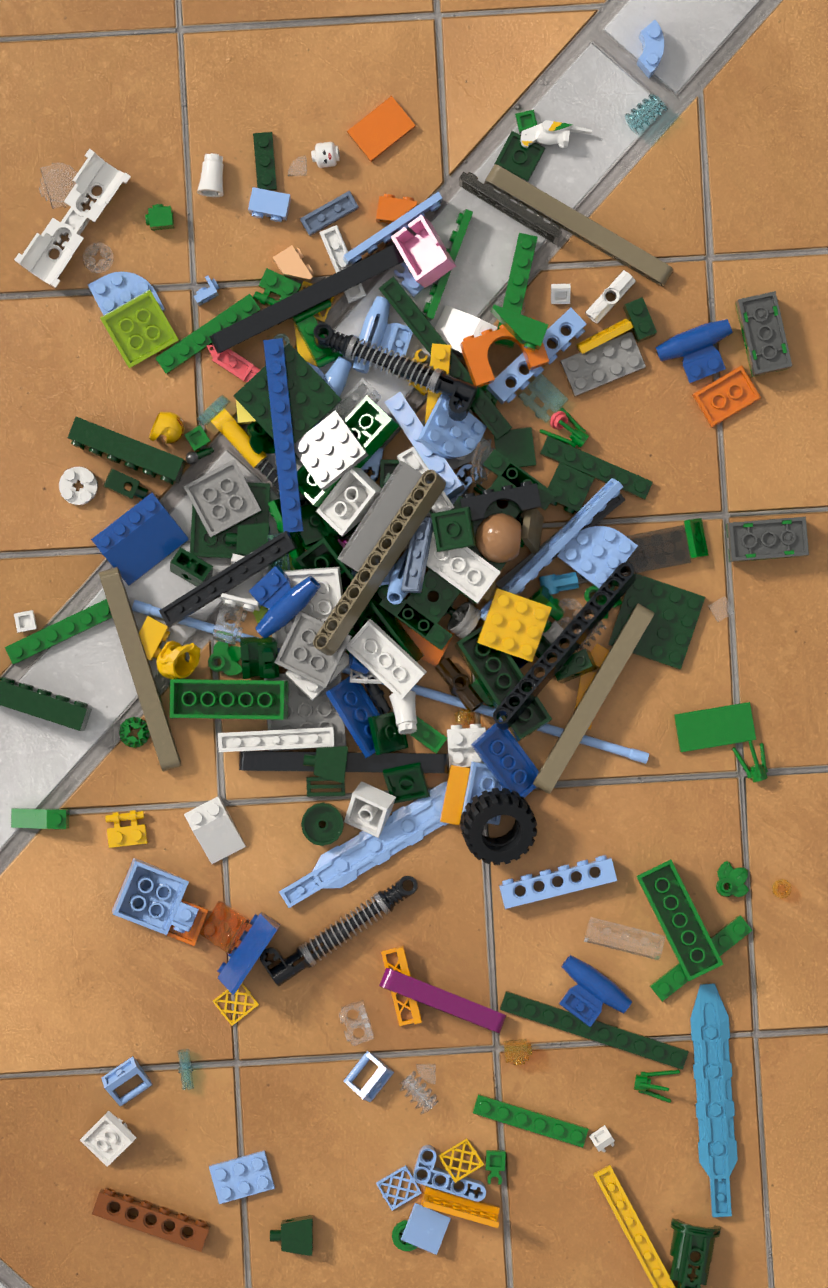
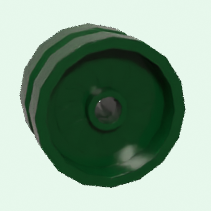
M330 803L314 804L307 809L302 817V832L306 839L315 845H329L336 841L343 832V815L337 807ZM322 820L326 822L324 828L319 826V822Z

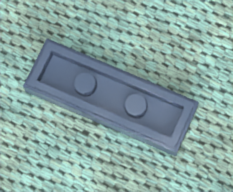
M348 191L300 218V221L308 235L311 236L359 209V206L351 192Z

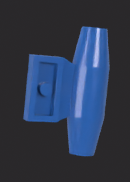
M728 319L710 322L677 334L655 347L660 361L683 357L684 371L689 383H692L726 369L719 351L713 345L733 332Z
M278 565L274 566L249 590L261 606L269 609L256 626L257 632L263 638H267L286 626L307 606L319 590L320 584L314 577L309 576L294 587H291L288 576Z
M572 955L568 956L561 967L577 985L569 988L559 1002V1005L589 1027L592 1026L602 1012L603 1003L621 1013L627 1011L632 1000L613 981L593 966Z

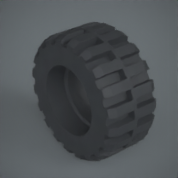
M492 788L490 792H487V790L481 792L482 795L479 797L477 795L472 798L473 802L467 803L465 806L466 812H462V821L460 822L462 835L469 851L478 860L482 859L487 864H490V862H493L494 865H500L501 862L509 864L513 859L516 861L520 859V855L526 854L529 851L528 847L533 846L535 842L533 837L537 836V822L525 798L520 797L519 793L515 791L510 792L507 788H502V791H499L498 788ZM508 815L515 818L512 829L501 837L490 838L482 834L485 824L493 817Z

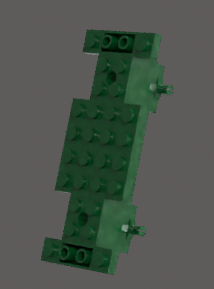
M495 449L483 463V466L498 476L491 487L488 488L494 489V492L501 491L503 486L513 485V488L521 487L520 483L532 481V484L537 483L541 508L544 511L556 497L554 492ZM478 483L473 488L480 495L483 494L482 491L486 490ZM459 496L453 504L454 509L461 508L460 499L463 497ZM508 500V506L504 509L497 506V501L492 503L484 515L485 519L492 514H507L514 517L523 526L521 510L515 503ZM483 520L472 522L474 535L476 534L477 527ZM477 546L468 547L499 571L507 563L489 561L481 555ZM426 566L429 570L424 576L421 593H411L407 600L403 599L400 604L390 603L386 594L379 605L431 644L442 650L453 635L438 624L439 621L447 614L453 615V612L456 611L453 608V604L460 593L475 604L476 602ZM429 592H437L439 599L436 602L429 601L427 597Z

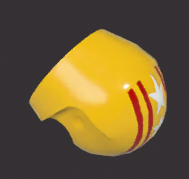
M159 412L151 429L149 440L155 441L160 435H165V444L177 442L184 433L183 420L175 413Z

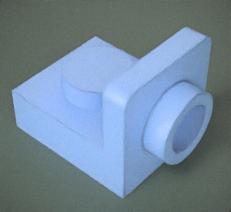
M209 276L205 278L210 287L199 289L196 292L197 295L194 296L199 306L219 296L217 290L220 288L215 279L211 280Z
M180 902L171 925L175 926L174 930L181 933L189 932L199 909Z

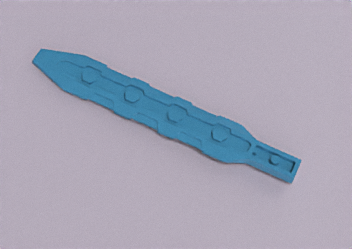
M700 984L690 1017L695 1063L693 1065L694 1079H696L697 1095L695 1106L699 1128V1163L709 1176L712 1217L732 1216L729 1177L738 1160L737 1141L734 1135L733 1116H735L734 1101H732L731 1087L732 1063H730L729 1016L715 984Z

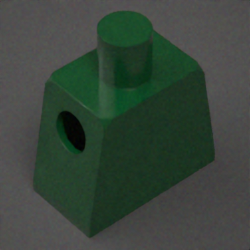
M114 469L110 470L103 487L130 499L135 496L143 500L148 493V489L139 486L140 481ZM125 483L132 486L130 491L124 489Z
M270 523L238 525L237 534L226 533L225 544L236 545V553L246 556L269 542Z
M348 746L317 747L316 755L304 754L303 766L314 767V775L344 783Z
M313 1215L282 1220L281 1230H270V1242H281V1251L312 1256Z

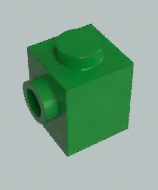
M155 204L152 205V208H148V214H145L146 225H150L152 231L174 229L173 209L171 206Z

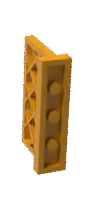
M428 1186L425 1187L421 1201L423 1207L498 1228L499 1206L482 1201H473Z

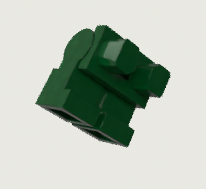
M241 637L240 649L243 679H250L252 676H260V678L279 677V665L274 663L278 656L276 639L273 637Z

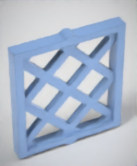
M406 1165L376 1182L391 1210L398 1208L422 1193ZM402 1171L401 1177L395 1176L397 1173ZM404 1171L409 1174L410 1179L403 1178ZM390 1178L389 1184L384 1183L385 1180ZM393 1178L400 1180L398 1186L391 1185ZM402 1180L409 1182L408 1188L401 1187ZM411 1183H414L417 1191L410 1190ZM381 1185L388 1186L387 1193L383 1192ZM390 1187L397 1189L396 1195L389 1194ZM399 1190L406 1191L405 1198L398 1196ZM409 1192L415 1193L414 1195L407 1198ZM388 1196L395 1198L393 1205L390 1204ZM397 1199L403 1200L396 1205Z

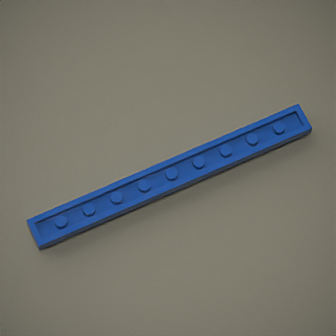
M283 338L263 340L283 531H288L289 533L303 531L284 341Z

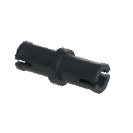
M364 684L370 694V700L374 701L380 715L389 712L391 707H389L383 696L385 694L383 690H380L377 684Z

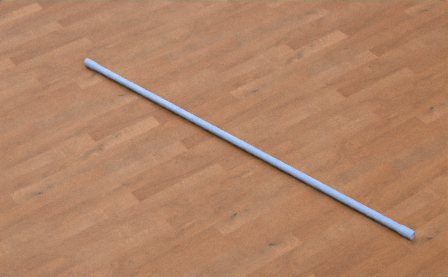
M138 600L134 601L132 611L163 619L159 612L161 608ZM186 617L178 622V624L240 642L241 637H255L191 617ZM348 666L342 673L350 675V667ZM363 673L362 675H364L365 677H367V676H369L370 674H368V673H367V674H364V673ZM415 685L410 690L416 692V695L466 709L456 696ZM482 704L474 712L493 717L496 709ZM546 724L537 731L560 737L564 729ZM584 735L580 744L624 756L644 764L647 763L649 757L647 752L634 748L630 749Z

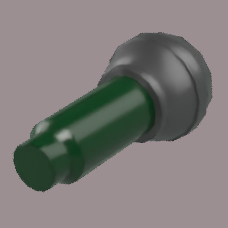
M210 447L198 452H188L185 458L186 462L194 465L199 459L211 455L214 450Z

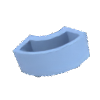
M656 20L645 27L639 35L643 53L638 58L637 66L648 79L657 70L664 52V36Z

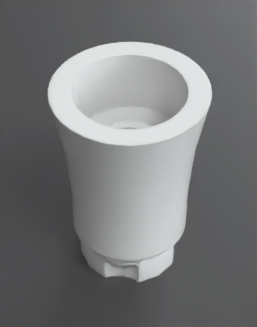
M213 153L205 154L197 190L198 194L206 197H222L224 195L223 156Z
M409 691L402 700L394 693L391 694L389 698L399 734L416 732V692Z

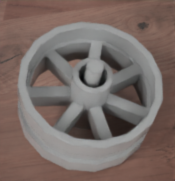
M465 602L453 612L448 623V630L455 633L460 639L466 637L475 629L480 619L481 611L471 603Z

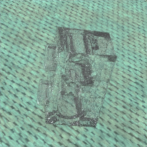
M361 1000L342 1006L341 1012L338 1014L341 1023H345L347 1028L344 1031L347 1042L351 1041L352 1046L373 1040L375 1036L364 1001ZM349 1010H356L358 1017L356 1019L349 1018L347 1015ZM354 1029H363L364 1035L356 1037L353 1034Z

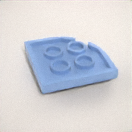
M114 272L88 284L103 315L149 289L162 311H165L151 284L134 273Z
M441 394L418 441L438 456L448 459L459 458L471 453L478 446L487 426L469 412L462 421L452 420L448 414L451 397Z
M593 526L579 531V535L571 539L557 557L599 589L621 563L627 561L638 545L613 528Z

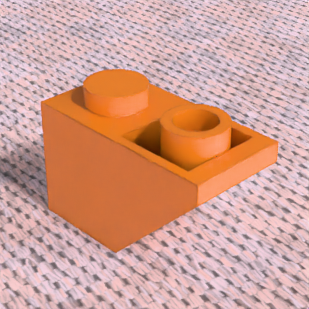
M391 194L379 196L376 222L391 224L415 208L417 201H414V198L411 197L398 199Z

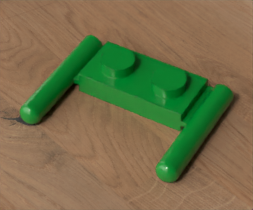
M326 300L292 317L318 368L335 361L338 357H343L339 351L332 353L331 348L321 349L314 343L313 331L318 323L313 315L331 307L332 303L330 300Z

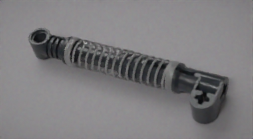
M326 323L318 324L314 328V343L318 348L329 349L331 347V350L339 351L343 357L349 360L352 359V361L357 356L358 363L361 361V358L364 359L363 365L370 361L369 368L375 363V370L380 365V372L385 367L387 368L386 374L390 371L392 377L397 375V378L402 377L403 381L407 379L409 383L411 381L415 382V386L420 384V388L425 386L426 390L429 389L433 393L437 394L440 392L451 397L448 407L449 417L454 421H462L466 418L476 397L478 386L450 376L443 369H434L433 366L428 367V364L423 365L422 361L417 363L416 359L405 358L404 354L400 356L399 352L395 354L393 350L388 352L387 348L377 347L376 343L371 345V342L368 341L365 344V339L360 341V338L355 335L345 336L343 333L340 335V332H336ZM322 334L327 335V337L321 338L319 336ZM460 400L462 401L461 407H459V409H457Z
M404 876L395 882V886L391 885V889L388 887V891H378L371 896L372 903L369 900L365 901L367 907L363 903L360 904L362 911L358 907H355L357 914L350 910L352 918L348 914H345L346 920L340 917L339 922L335 921V925L330 924V928H325V932L320 931V935H315V939L310 938L309 943L305 942L297 947L296 952L286 959L274 947L264 949L260 955L263 966L274 982L281 986L305 968H311L318 959L321 961V957H327L326 954L328 952L332 954L331 950H337L336 947L338 945L342 947L341 943H347L346 940L348 938L352 940L349 933L353 932L357 936L354 929L358 928L362 932L360 925L363 924L367 929L366 921L373 925L370 918L373 917L376 922L378 921L375 917L376 914L383 918L380 911H383L386 915L391 913L396 906L395 903L399 904V900H404L403 897L406 899L417 891V880L412 876ZM411 880L414 887L411 891H406L403 888L404 881ZM268 952L269 954H275L274 961H277L279 958L282 961L272 969H270L269 965L273 962L266 959ZM301 957H305V959L298 963L296 966L292 964Z

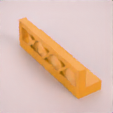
M404 946L381 951L385 969L390 966L394 971L397 970L411 977ZM397 952L398 961L395 966L387 961L386 954ZM391 991L399 1026L422 1023L417 1001L407 998L402 1003L396 998L397 993ZM404 1007L411 1010L413 1019L402 1021L401 1012Z

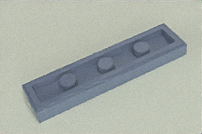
M431 517L424 518L410 540L401 591L404 593H421L433 533Z

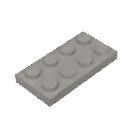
M632 332L607 341L583 354L578 353L560 361L574 396L646 368Z

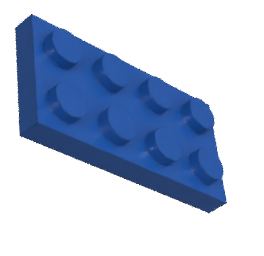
M348 676L325 693L363 755L367 758L375 753L368 717L380 714L361 683H351L350 676Z
M494 724L471 744L502 788H507L510 792L515 791L519 793L520 797L524 798L536 788L533 782L539 771L508 729L501 730Z

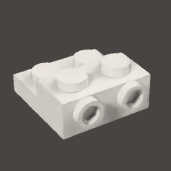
M470 724V728L462 729V725H451V729H447L449 768L450 765L471 767V762L485 764L471 744L486 732V727H481V724Z

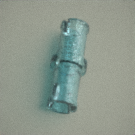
M190 1050L177 1051L180 1066L178 1073L181 1074L182 1090H186V1088L190 1090L194 1088L192 1077L194 1069L191 1066Z

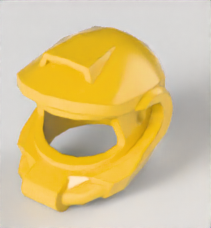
M173 640L169 641L157 657V670L167 679L186 678L198 666L201 649L194 643L182 646ZM186 652H188L190 656L189 662L185 660Z

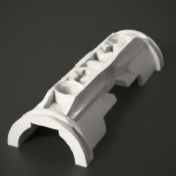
M91 149L85 154L87 160L73 179L76 184L64 200L71 208L63 220L59 222L52 218L41 235L37 233L22 255L18 253L14 259L30 273L54 288L60 283L58 277L84 239L80 234L90 220L93 222L97 220L121 184H127L131 178L127 173H123L105 162ZM95 186H100L102 194L94 196L92 189ZM88 195H90L92 199L97 200L95 203L93 201L90 202V210L86 209L85 211H83L84 208L82 207V204H88V202L90 201V199L87 198ZM67 234H69L68 238L70 240L68 242L64 241L61 245L62 247H64V250H62L59 246L55 245L56 242L59 245L61 244L62 235L66 236ZM52 249L59 250L60 255L57 259L49 257Z

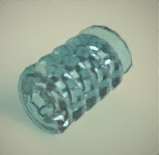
M649 94L648 99L644 98L642 100L643 104L638 103L637 109L632 108L631 114H625L628 126L637 135H639L638 128L642 131L645 130L644 123L650 126L649 119L656 121L655 114L662 116L661 109L666 112L668 111L664 102L654 94Z

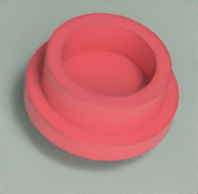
M563 411L554 413L550 419L551 427L558 430L564 428L559 423V420L566 424L568 423V417Z

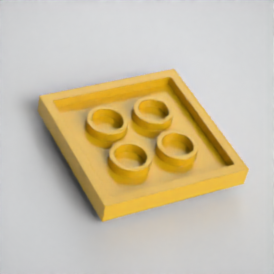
M496 588L477 643L532 662L552 607Z

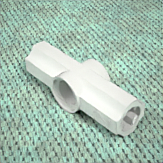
M623 270L585 314L589 319L598 324L636 280ZM613 293L616 299L610 302L606 299L605 295Z

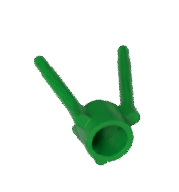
M560 408V410L566 413L568 420L576 428H571L562 420H559V423L571 432L569 438L572 440L540 429V433L565 442L572 447L577 445L581 448L589 437L585 433L586 430L564 408Z
M749 741L755 764L750 767L751 770H749L735 747L732 748L747 777L752 778L753 783L768 778L763 743H760L761 765L758 762L753 742Z
M680 1070L641 1072V1075L636 1074L634 1090L670 1103L671 1099L648 1091L650 1088L669 1091L667 1087L651 1084V1079L648 1077L679 1074Z

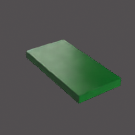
M750 702L674 714L680 752L756 740Z

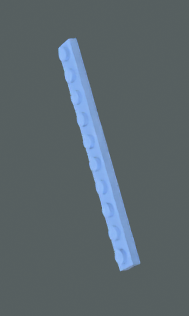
M611 478L502 590L513 594L521 593L525 589V585L530 580L535 579L539 571L552 562V558L557 553L562 552L566 544L571 539L576 538L579 535V531L584 526L590 524L593 517L598 512L604 510L611 499L619 495L620 490L623 488L622 484ZM492 599L480 610V618L484 621Z

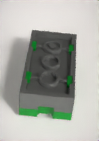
M776 291L738 299L735 305L751 376L756 377L773 371L778 372L790 369L792 362Z
M806 517L726 524L727 538H729V562L809 555Z

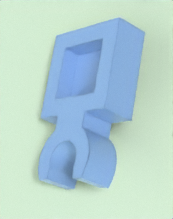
M402 263L401 266L405 271L399 273L395 269L394 273L398 278L404 279L401 285L415 297L424 287L415 280L412 273L410 274L408 266Z

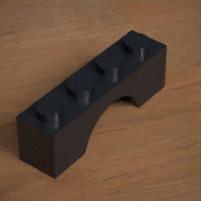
M532 481L520 483L521 487L513 488V485L501 487V491L494 492V489L484 490L482 495L475 496V493L465 494L460 499L461 508L470 507L473 522L483 520L487 508L499 500H508L515 503L521 512L541 508V501L537 483L532 484Z

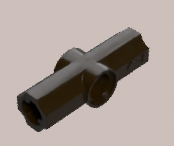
M445 658L435 667L448 684L451 694L457 696L470 713L477 710L484 703L469 684L468 677L461 674L450 658ZM455 683H461L463 687H457Z

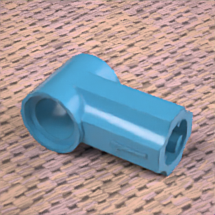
M576 572L539 577L540 587L544 585L549 590L548 593L550 595L557 594L560 591L579 588Z

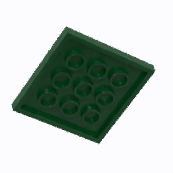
M289 343L284 348L295 444L337 406L342 399ZM265 365L233 396L274 440Z
M247 482L262 511L213 537L209 536L192 504L190 553L196 557L232 559V555L237 554L236 545L225 544L226 533L237 534L238 525L269 523L268 503L270 502L271 484Z
M635 573L636 580L625 592L608 645L613 646L635 606L639 603L655 614L632 653L681 670L705 597Z

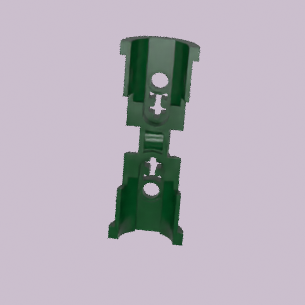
M672 1218L671 1228L674 1229L670 1249V1255L673 1256L670 1279L678 1281L677 1288H701L700 1285H707L715 1238L720 1236L721 1226L714 1225V1227L706 1228L687 1224L679 1219ZM698 1251L701 1257L698 1261L694 1262L690 1259V1255L692 1252ZM689 1264L699 1266V1268L694 1267V1273L697 1277H693L692 1280L687 1276L692 1273V1267Z

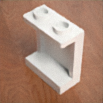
M233 554L232 564L245 556ZM271 565L225 594L222 593V602L229 607L241 606L244 610L254 612V610L260 611L261 605L251 595L249 590L264 577L265 572H269L272 569Z

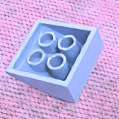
M133 858L112 913L115 916L167 935L189 881L154 865Z

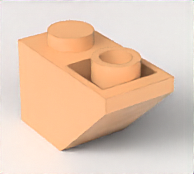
M291 245L273 257L283 276L307 282L313 281L312 275L314 272L309 264L305 265L302 259L304 256L299 248L294 249Z

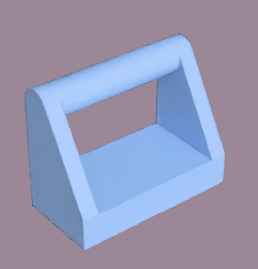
M366 1051L344 1079V1082L363 1100L371 1102L394 1074V1071L372 1053ZM371 1059L379 1068L365 1086L360 1089L352 1082Z
M133 1056L101 1078L105 1090L120 1107L152 1086V1082ZM138 1074L144 1082L120 1098L115 1089Z

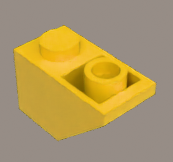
M147 616L139 631V636L146 658L153 661L154 658L157 659L162 650L159 648L162 641L166 642L171 632L168 631L170 627L150 616Z

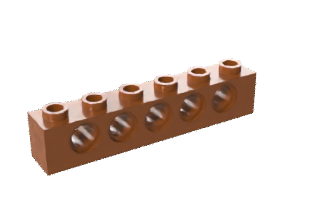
M111 1188L100 1190L92 1215L202 1252L210 1229L206 1221L201 1219L194 1221L189 1219V1216L186 1214L178 1213L177 1215L171 1213L170 1209L162 1206L160 1208L154 1207L151 1202L145 1200L141 1202L136 1201L133 1196L116 1194V1191ZM111 1202H118L120 1209H112ZM136 1208L139 1215H130L129 1209ZM147 1215H155L157 1221L154 1223L149 1222ZM168 1220L173 1221L175 1228H167L165 1222ZM191 1227L193 1234L186 1235L183 1228Z

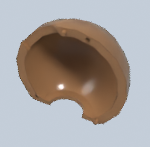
M503 513L492 514L483 519L477 527L475 534L476 546L481 555L489 561L496 563L509 562L519 555L521 542L520 522L514 517Z

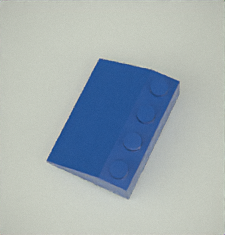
M151 493L91 540L113 568H119L122 579L130 586L187 542L189 538L155 494Z
M263 912L259 916L257 914L254 915L249 923L252 927L249 931L244 930L239 938L242 942L238 948L235 946L228 954L231 957L227 964L223 962L217 971L220 973L218 979L233 995L280 927L279 923Z

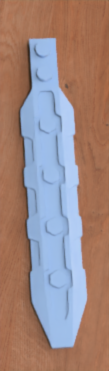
M447 781L429 790L430 797L417 799L406 807L402 806L392 812L379 838L361 831L359 835L344 844L337 845L322 854L311 873L279 891L288 908L320 889L344 887L357 879V876L376 865L384 863L392 855L407 846L416 844L424 836L442 825L446 826L449 824L440 822Z

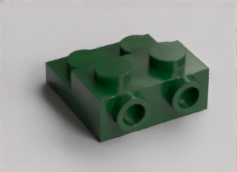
M559 462L548 486V489L556 494V497L550 504L553 506L559 504L564 507V511L570 514L577 513L584 503L594 478Z

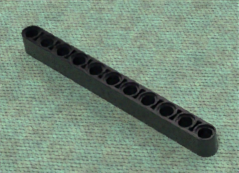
M394 244L214 333L209 338L217 354L404 262V259Z
M624 562L615 569L493 713V719L499 729L506 730L514 724L636 580L632 564ZM626 571L631 572L629 576H622ZM612 586H618V587H619V588H618L617 590H615V591L610 590V588H611ZM600 600L607 601L604 605L597 604ZM589 614L594 615V617L590 620L585 619V617ZM575 629L582 630L579 634L573 633ZM564 643L570 644L569 647L565 649L561 648V645ZM550 658H557V661L554 663L548 662ZM539 672L545 673L544 676L540 678L536 677V674ZM528 686L533 687L530 692L523 691ZM514 701L520 702L516 707L511 706ZM501 716H507L505 721H498Z
M239 751V770L314 772V767L303 766L304 754L316 755V752ZM348 752L346 772H383L384 769L420 762L424 773H448V754L385 753L376 755L374 753L365 758L362 752Z

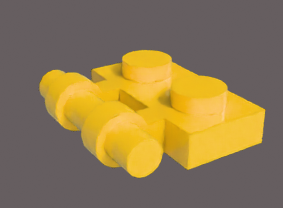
M130 810V813L119 814V812H113L112 815H105L106 823H114V828H107L109 848L148 843L146 824L138 825L137 820L145 818L144 811L136 812V810ZM131 820V826L121 827L120 821Z

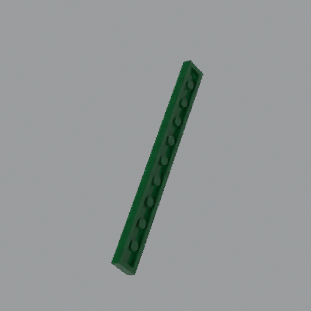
M394 276L378 288L430 355L432 343L447 345ZM451 350L449 375L473 384L468 370ZM479 387L471 407L498 440L512 426L483 389Z
M505 991L500 1006L502 1011L682 1070L689 1053L688 1050L597 1020L589 1027L569 1011Z

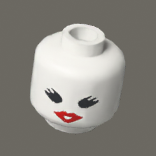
M333 142L317 143L315 150L311 151L312 161L316 162L319 168L336 166L337 161H340L339 147L335 146Z

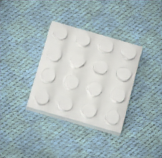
M340 567L283 571L290 579L291 587H294L309 576L314 577L320 584L319 590L301 611L325 622L343 595ZM296 616L286 626L272 634V637L276 639L277 648L282 647Z

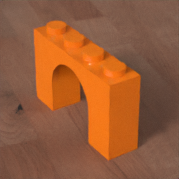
M501 325L498 330L492 331V329L481 332L480 336L474 337V335L463 338L460 348L473 385L479 388L491 384L495 380L487 357L488 349L494 342L498 340H511L521 348L529 370L549 363L543 342L539 350L535 349V351L526 349L524 344H521L504 325Z

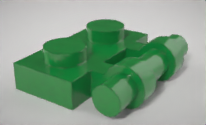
M266 268L259 283V287L265 289L263 294L256 291L253 298L259 300V303L263 305L268 304L271 306L299 292L301 284ZM271 292L281 296L279 301L269 297Z

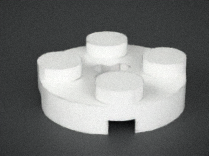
M73 467L67 469L61 476L59 490L62 497L69 503L85 505L96 496L98 481L88 469ZM77 481L84 485L79 491H76V488L73 487Z

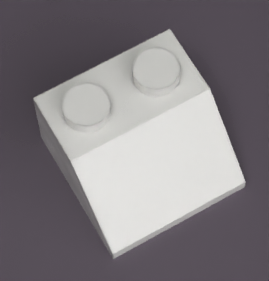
M361 781L352 793L344 822L379 838L390 816L396 797Z

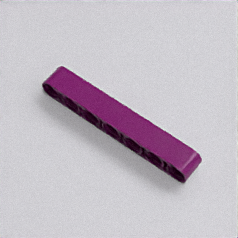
M389 968L385 969L379 985L382 988L499 1034L507 1016Z

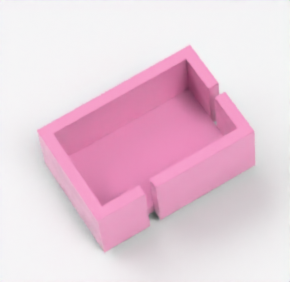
M420 215L408 224L409 228L417 233V235L414 236L413 233L404 227L391 236L415 280L424 288H427L456 267L450 254L446 251L447 249L432 223L423 215Z

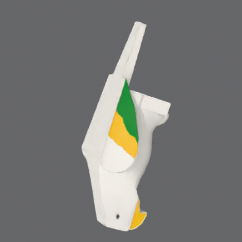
M545 120L541 124L523 130L520 142L525 148L536 142L545 145L558 144L563 149L568 147L570 132L592 134V130L573 126V124Z

